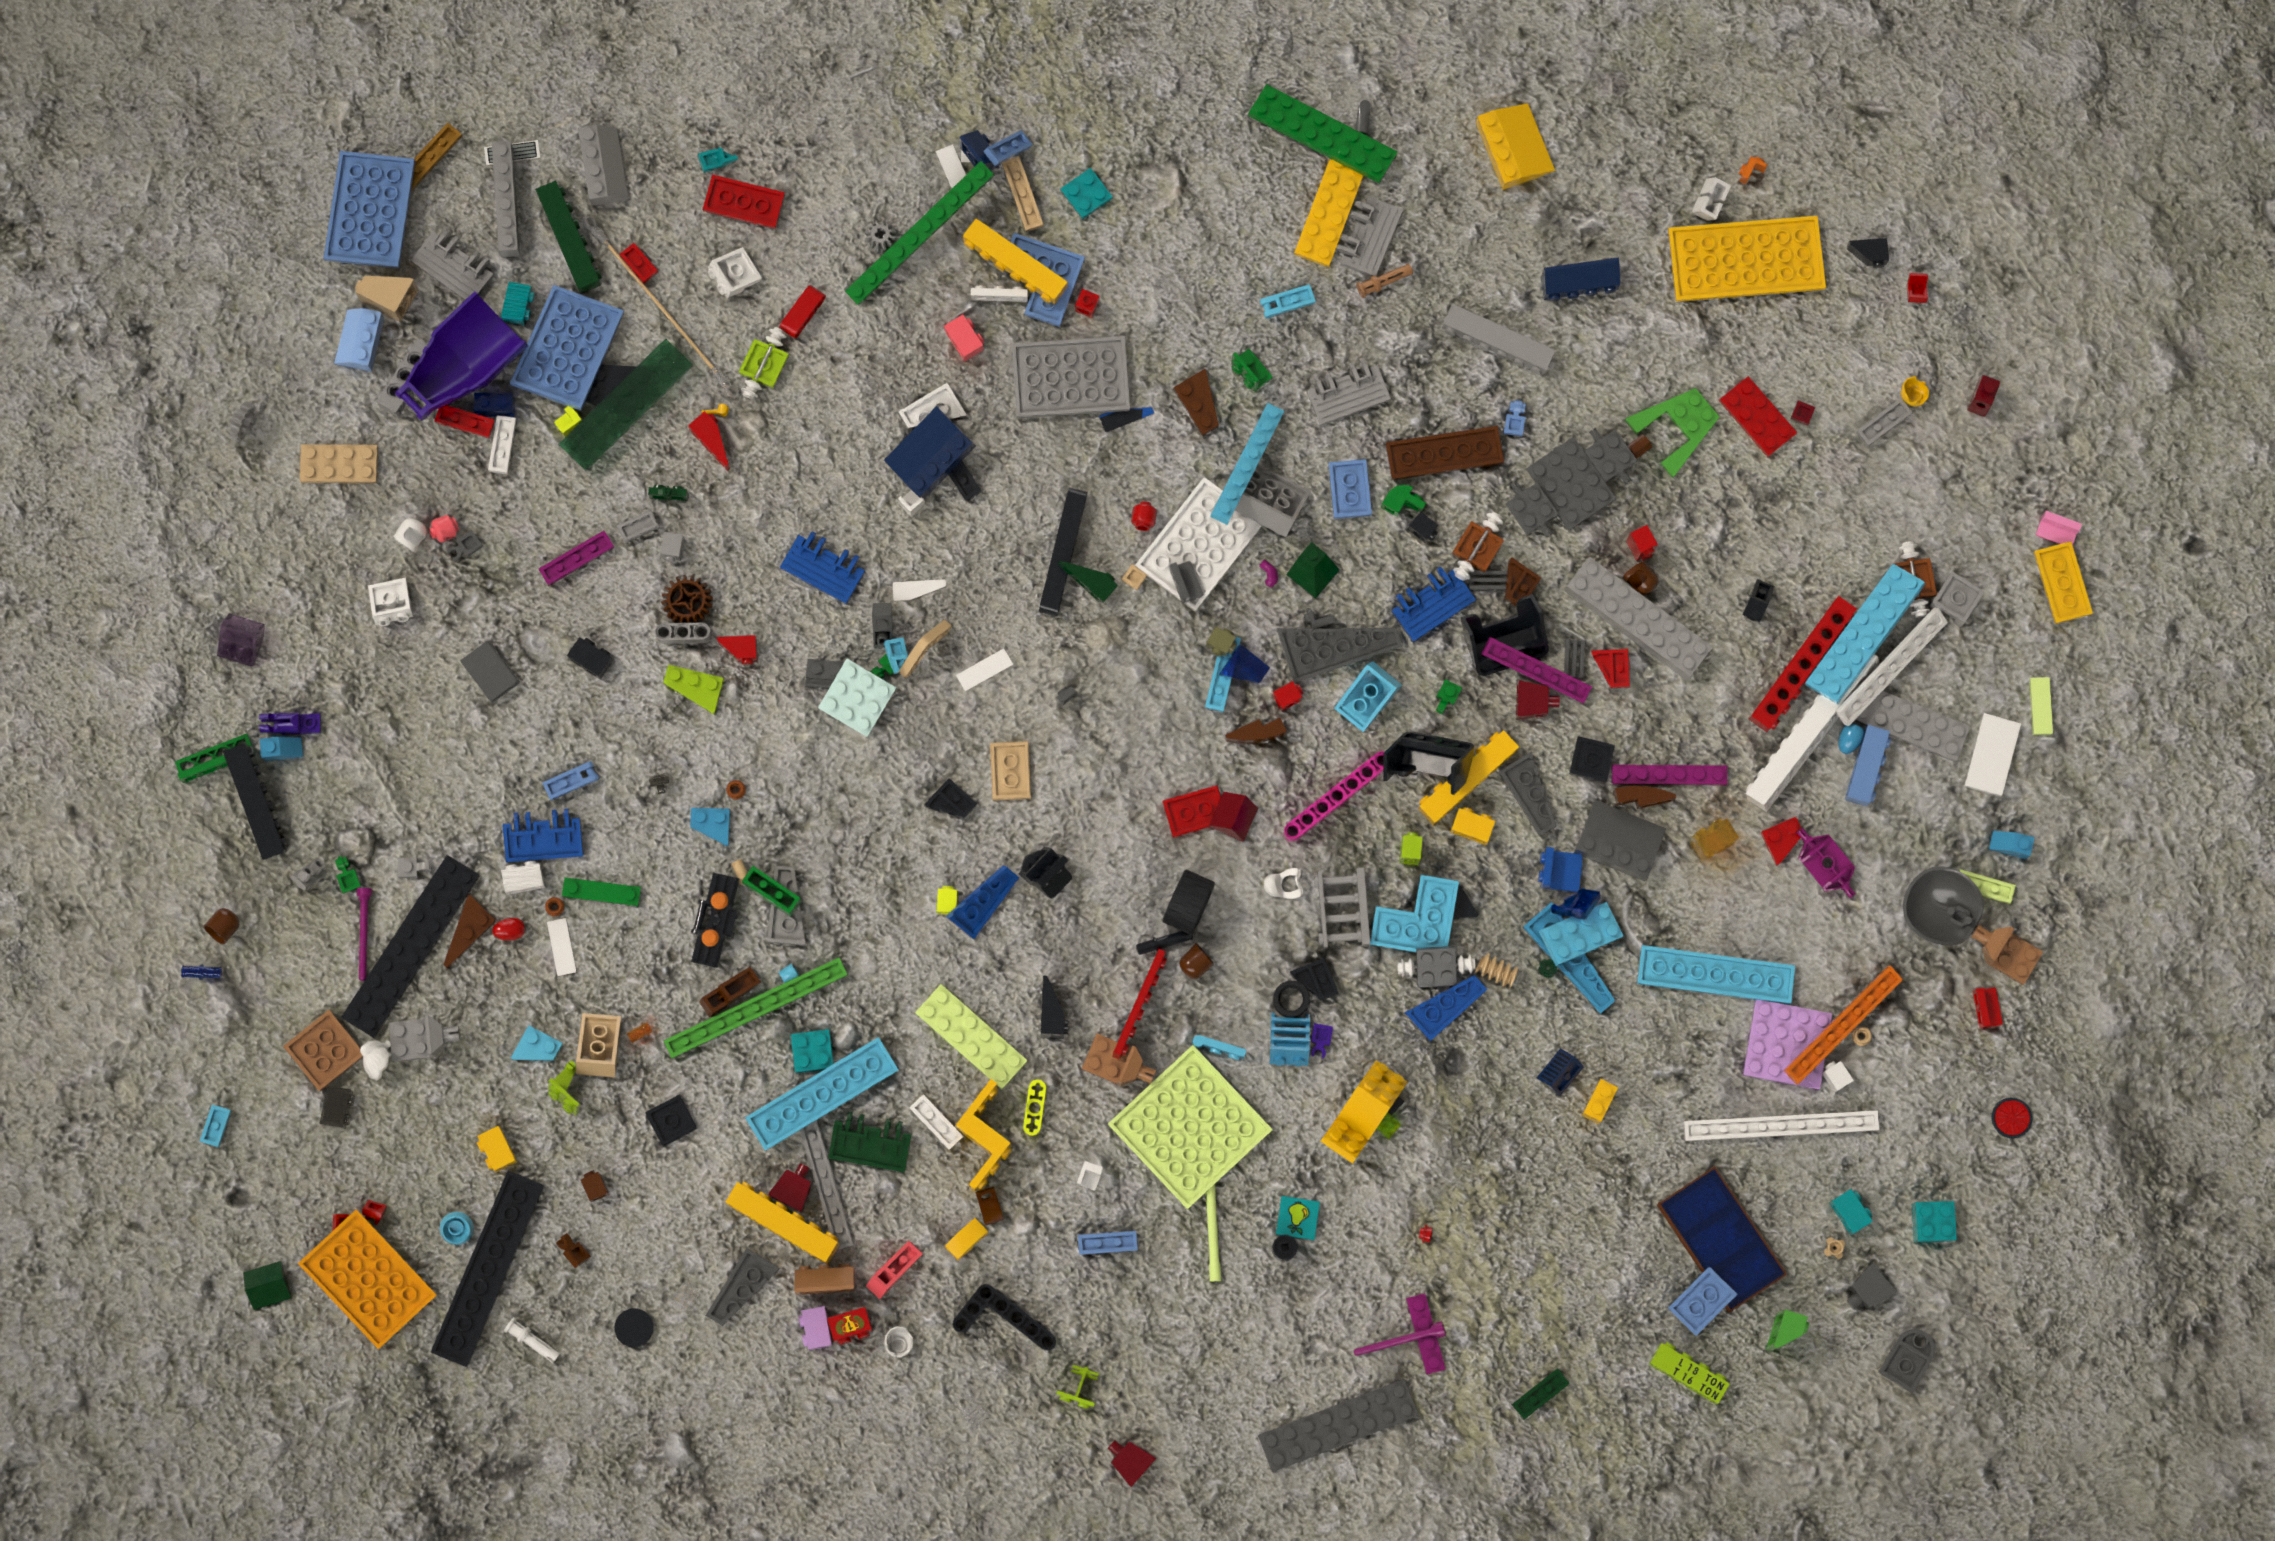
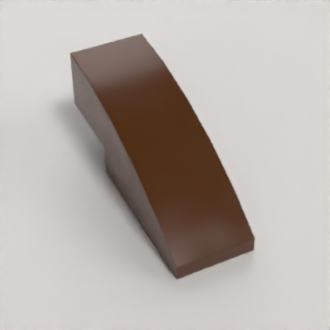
M1281 718L1262 725L1260 719L1226 734L1224 739L1226 742L1260 743L1284 736L1287 730Z
M1625 786L1615 788L1613 791L1616 806L1635 802L1637 809L1672 802L1676 799V794L1654 787Z
M750 966L703 996L699 1003L710 1018L751 991L761 981Z

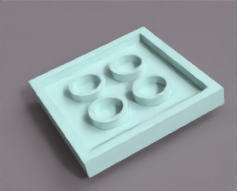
M847 658L818 708L868 737L897 687Z

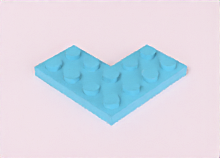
M1421 874L1414 912L1376 906L1370 945L1416 952V948L1448 946L1459 881Z

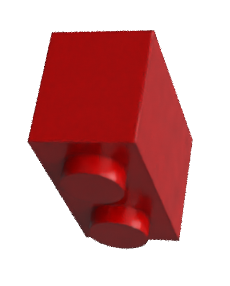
M1648 525L1631 532L1626 540L1636 561L1640 559L1645 561L1651 558L1658 545Z

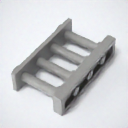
M1356 868L1352 876L1322 877V870L1318 871L1317 876H1314L1315 888L1318 887L1322 931V933H1318L1319 945H1323V950L1328 947L1327 942L1357 940L1361 942V947H1369L1370 935L1364 868ZM1353 883V885L1357 886V892H1354L1353 895L1324 896L1323 885ZM1350 902L1358 904V911L1355 914L1325 916L1324 904ZM1352 921L1360 923V930L1357 933L1327 935L1326 923Z

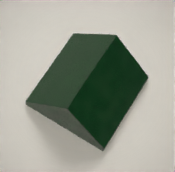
M282 1261L243 1272L245 1292L253 1310L292 1299Z

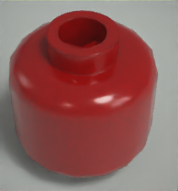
M1140 502V504L1133 507L1131 523L1137 530L1149 531L1156 524V508L1151 506L1150 502Z

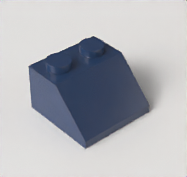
M976 130L959 137L960 149L974 167L980 161L990 171L1001 165L994 166L983 152L990 146V141L984 133L981 135Z

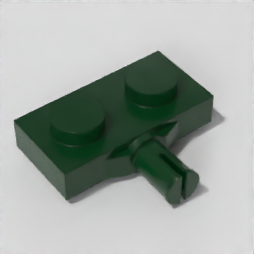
M654 485V487H649L648 490L650 499L688 501V491L683 486H673V488L667 486L666 488L663 485Z

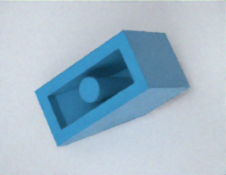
M271 737L259 739L261 758L265 762L303 757L302 738Z
M1993 831L1989 850L2027 859L2031 856L2035 837L2016 832Z

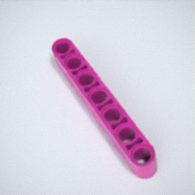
M1385 751L1376 753L1285 826L1283 832L1285 839L1289 842H1295L1382 774L1383 765L1377 763V758L1383 757ZM1362 770H1371L1372 776L1364 777ZM1355 781L1357 787L1350 789L1347 786V782ZM1338 792L1342 795V799L1336 801L1332 798V794ZM1324 804L1328 810L1321 813L1318 811L1317 806ZM1310 816L1313 822L1308 825L1304 824L1302 818ZM1289 828H1295L1298 831V834L1296 836H1290L1288 835L1287 830Z

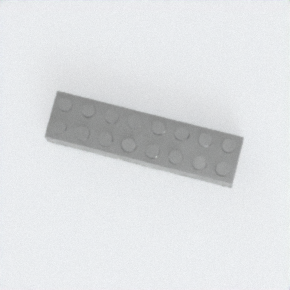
M1591 557L1586 560L1565 589V592L1686 681L1690 679L1713 648Z

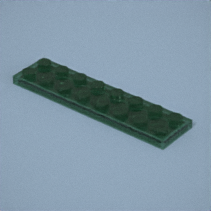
M665 339L558 445L581 468L587 471L693 367V364Z

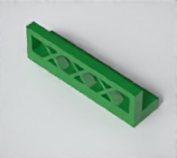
M246 733L175 761L180 781L186 783L227 767L225 756H217L219 750L222 748L230 749L231 747L229 746L232 744V747H235L242 740H245L247 745L253 749L248 734ZM209 755L212 757L211 760L199 764L202 756ZM186 762L194 764L193 767L182 770L181 764Z

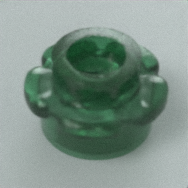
M1544 959L1539 963L1538 971L1545 978H1551L1553 974H1556L1557 966H1555L1553 960Z

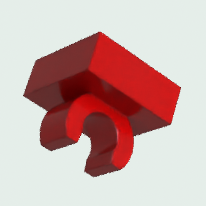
M368 1200L363 1207L362 1215L365 1216L367 1221L370 1217L374 1218V1225H377L385 1214L387 1205Z

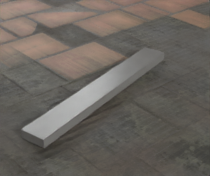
M818 1120L801 1129L800 1133L829 1232L838 1238L837 1242L840 1244L837 1249L838 1251L852 1247L854 1243Z

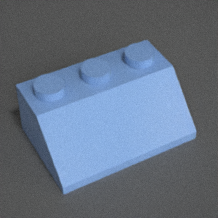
M364 308L347 310L334 364L372 372L385 319L382 312Z

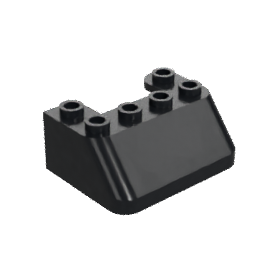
M1533 594L1518 600L1516 603L1517 615L1482 626L1481 619L1476 614L1460 617L1466 645L1475 670L1480 676H1487L1509 669V667L1482 655L1489 637L1535 659H1540L1547 655L1549 646L1543 613Z

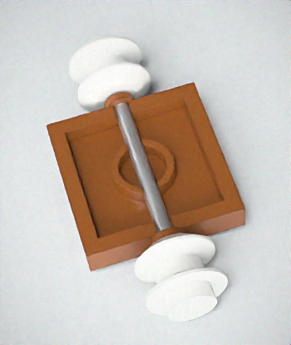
M1495 512L1487 513L1488 520L1482 521L1485 528L1473 521L1468 525L1452 552L1453 555L1463 560L1457 562L1459 568L1453 569L1458 579L1469 580V572L1473 573L1475 571L1473 566L1484 573L1486 572L1504 539L1492 533L1498 532L1499 528L1497 525L1503 524L1502 517Z
M1909 541L1902 543V546L1899 547V550L1904 552L1900 557L1907 561L1893 564L1925 582V586L1910 605V607H1914L1911 615L1920 618L1925 617L1930 612L1925 607L1929 602L1922 598L1935 597L1937 593L1930 558L1915 560L1914 558L1919 555V552H1915L1918 544Z

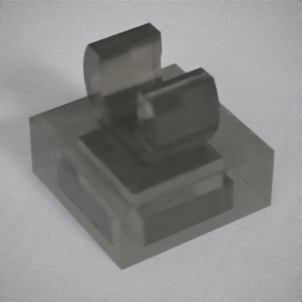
M668 773L649 776L650 787L657 786L658 795L666 793L665 784L670 783Z

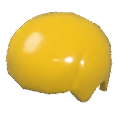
M1916 376L1907 378L1902 384L1900 395L1906 404L1918 407L1923 405L1929 398V389L1925 381H1919Z

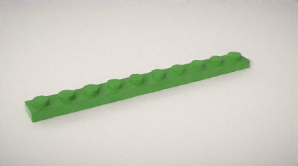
M837 958L663 1041L673 1059L848 976L840 958Z

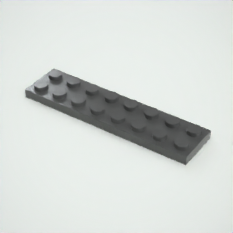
M1405 1379L1259 1434L1258 1438L1271 1472H1274L1419 1415Z

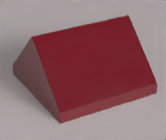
M1223 792L1209 826L1244 842L1258 807L1246 795Z

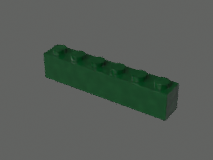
M555 180L536 188V193L579 293L582 294L601 286L599 279H602L598 268L594 269L592 265L595 260L591 251L587 252L585 246L588 244L584 235L580 236L578 233L580 226L576 218L572 219L570 213L573 212L570 202H565L563 196H566L563 186H558Z

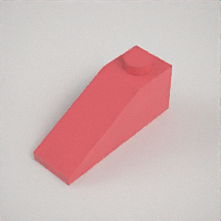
M908 1241L872 1276L866 1287L877 1298L881 1299L923 1253Z

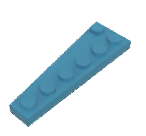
M1552 902L1523 926V929L1551 960L1552 958L1539 931L1564 920ZM1585 954L1557 966L1599 1014L1615 1002V999Z

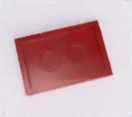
M1218 785L1162 801L1173 838L1210 828L1209 824L1221 798Z

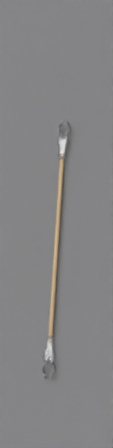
M589 216L587 218L584 217L582 220L584 221V226L591 230L594 238L610 249L712 369L711 371L718 380V384L726 389L727 395L734 399L739 397L738 388L731 385V380L721 370L711 364L611 246L603 229L596 226L594 219L589 218ZM586 221L591 222L593 226L588 225ZM729 389H733L736 394L731 393Z

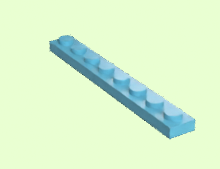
M1267 403L1210 517L1228 525L1284 410Z

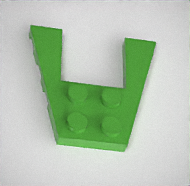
M1696 388L1625 419V422L1637 435L1666 413L1689 441L1661 462L1663 468L1672 478L1675 477L1719 419V415Z

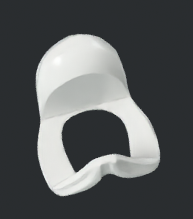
M1290 868L1279 874L1268 875L1264 880L1265 891L1273 897L1287 899L1301 897L1303 895V887L1300 882L1301 871L1298 868ZM1295 875L1298 889L1292 892H1285L1282 889V880L1286 876Z

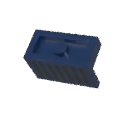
M1560 1048L1538 1075L1537 1079L1548 1085L1556 1095L1561 1096L1584 1066L1575 1056Z

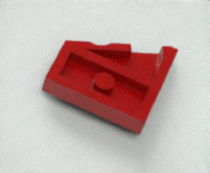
M1628 649L1591 651L1611 689L1630 688Z

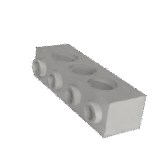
M416 339L415 343L412 342L409 345L405 358L400 359L397 364L398 369L389 376L387 386L384 390H380L376 398L379 407L398 418L407 403L397 396H391V394L406 382L402 380V376L411 373L414 367L412 361L415 358H420L423 354L422 351L427 344L419 339ZM412 390L408 393L410 397L414 394Z

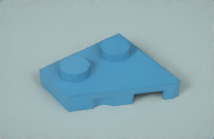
M691 808L690 827L722 843L724 846H729L730 809Z

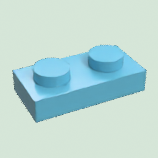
M212 1104L199 1142L219 1148L232 1110Z

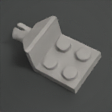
M425 1015V1019L390 1022L392 1061L437 1057L447 1042L460 1041V1035L456 1034L460 1033L459 1026L446 1028L429 1015Z

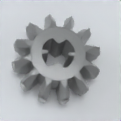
M876 220L875 226L869 224L870 230L865 231L867 236L865 242L869 243L870 249L875 247L876 252H879L880 248L883 249V252H886V246L890 248L893 245L891 242H896V237L894 236L896 230L892 229L891 223L886 226L885 220L881 224ZM882 233L883 238L879 239L878 234Z

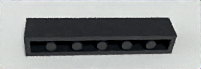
M244 743L224 750L223 754L262 860L287 852L285 849L288 847L287 841L284 836L281 837L279 832L281 829L278 818L274 819L272 813L275 811L271 800L268 801L266 793H268L265 782L261 783L259 778L261 770L259 765L254 764L252 757H255L252 747Z

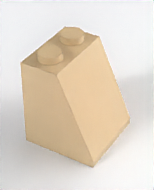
M364 275L363 279H360L355 286V292L362 303L399 322L402 321L419 291L413 279L403 277Z

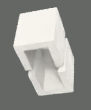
M1716 177L1706 179L1700 192L1702 197H1698L1691 213L1706 221L1717 219L1723 204L1712 203L1725 201L1731 185Z

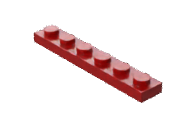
M1161 949L1157 951L1113 1051L1112 1057L1120 1059L1121 1055H1126L1129 1044L1126 1043L1129 1037L1133 1038L1137 1029L1134 1026L1136 1020L1140 1021L1144 1014L1143 1004L1144 1002L1148 1004L1151 998L1150 988L1152 985L1156 986L1160 977L1157 975L1159 968L1163 969L1166 964L1167 958H1164L1166 951Z

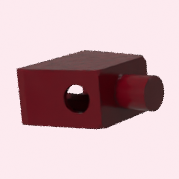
M1985 375L1979 377L1967 411L1985 417L1993 404L2001 381Z
M1518 681L1516 720L1545 717L1548 714V707L1559 708L1560 696H1549L1548 686Z
M800 1163L795 1173L786 1170L771 1189L768 1196L802 1213L812 1185L811 1181L805 1179L810 1168Z
M1114 1440L1107 1448L1116 1456L1111 1464L1130 1487L1136 1483L1156 1460L1154 1456L1131 1442H1128L1123 1447Z

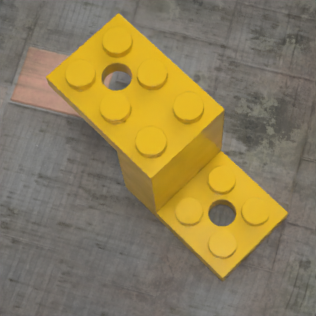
M1376 1060L1320 1142L1353 1164L1408 1081L1390 1070L1385 1064Z
M990 1079L955 1125L959 1132L991 1155L969 1184V1188L974 1192L985 1188L988 1183V1176L990 1174L993 1176L1000 1168L998 1163L1001 1159L1006 1160L1012 1152L1011 1143L976 1117L977 1115L980 1117L986 1110L985 1104L987 1101H992L998 1094V1085L992 1079Z

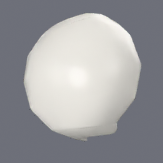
M896 1326L891 1328L884 1338L885 1350L892 1357L902 1358L912 1350L913 1336L905 1327Z

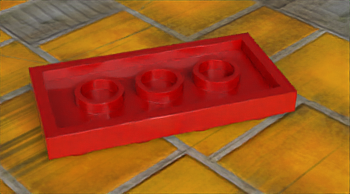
M712 174L702 210L703 212L776 229L785 192Z
M1749 376L1719 399L1723 407L1767 458L1797 434L1795 429Z

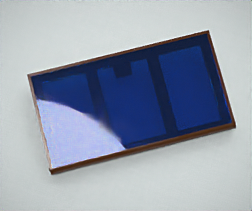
M1715 1166L1663 1201L1658 1202L1657 1207L1701 1273L1710 1266L1737 1293L1725 1306L1728 1313L1733 1312L1734 1309L1787 1275Z

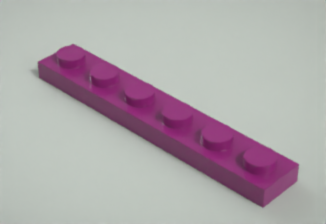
M1489 637L1482 652V655L1583 704L1592 686Z
M1727 765L1611 766L1612 785H1727Z

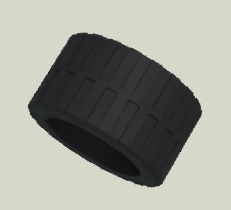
M1186 869L1166 909L1163 923L1192 935L1206 908L1215 882Z

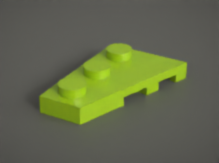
M668 664L663 683L715 716L724 678Z

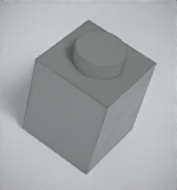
M664 532L660 551L664 561H681L684 544L683 534Z

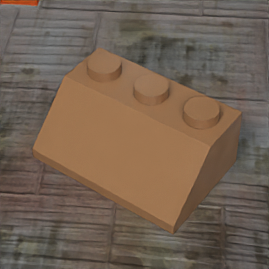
M850 1263L838 1264V1268H830V1265H818L819 1269H811V1266H800L799 1270H795L794 1291L796 1295L856 1291L854 1267H850Z

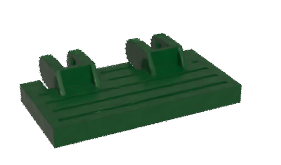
M848 1112L845 1130L842 1129L844 1121L835 1119L828 1159L905 1173L912 1133L904 1132L902 1140H900L902 1121L897 1123L896 1136L894 1138L888 1136L889 1129L891 1128V1119H886L883 1137H881L882 1128L865 1125L864 1133H862L865 1114H860L858 1118L857 1131L850 1129L853 1112Z

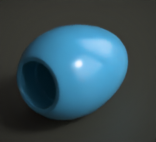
M1852 723L1850 726L1846 725L1842 729L1838 741L1839 750L1842 753L1850 754L1858 748L1864 738L1863 728Z

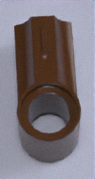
M1643 434L1628 445L1636 459L1653 447L1648 438Z

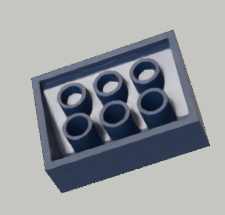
M936 406L884 461L919 498L925 499L976 445Z

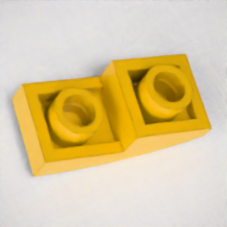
M974 1218L945 1245V1248L959 1260L971 1251L973 1246L988 1234V1231Z

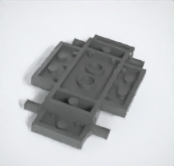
M1594 428L1589 433L1595 442L1584 451L1575 438L1572 437L1526 468L1535 482L1534 485L1526 489H1522L1518 481L1510 485L1516 492V495L1505 505L1526 535L1541 529L1548 538L1553 532L1547 524L1557 516H1559L1568 531H1570L1616 500V497L1606 483L1618 476L1621 477L1625 485L1628 482L1630 483L1632 479L1626 471L1637 462V459L1616 430L1601 437L1596 428Z

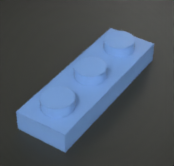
M1020 130L987 147L983 152L996 166L1028 150L1033 144L1023 131Z
M1136 1231L1078 1235L1079 1255L1138 1251Z

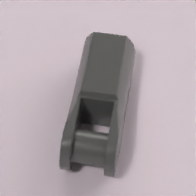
M1367 100L1361 101L1358 106L1355 130L1365 135L1367 134L1371 107L1370 102Z

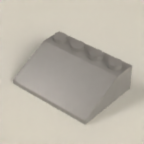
M1258 464L1235 511L1271 529L1275 533L1287 537L1311 491Z

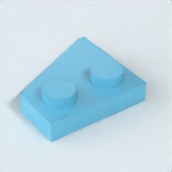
M528 1025L511 1059L554 1061L563 1043Z

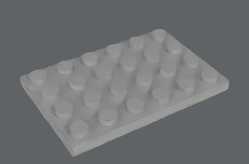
M1125 336L1012 343L1017 418L1130 411Z

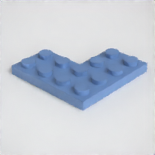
M1014 233L1011 243L1068 282V288L1055 305L1052 302L1047 303L1042 300L1041 295L1036 291L1032 292L1024 315L1060 327L1085 257Z

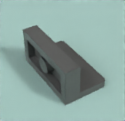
M1191 561L1179 565L1175 562L1169 565V570L1182 604L1203 596Z

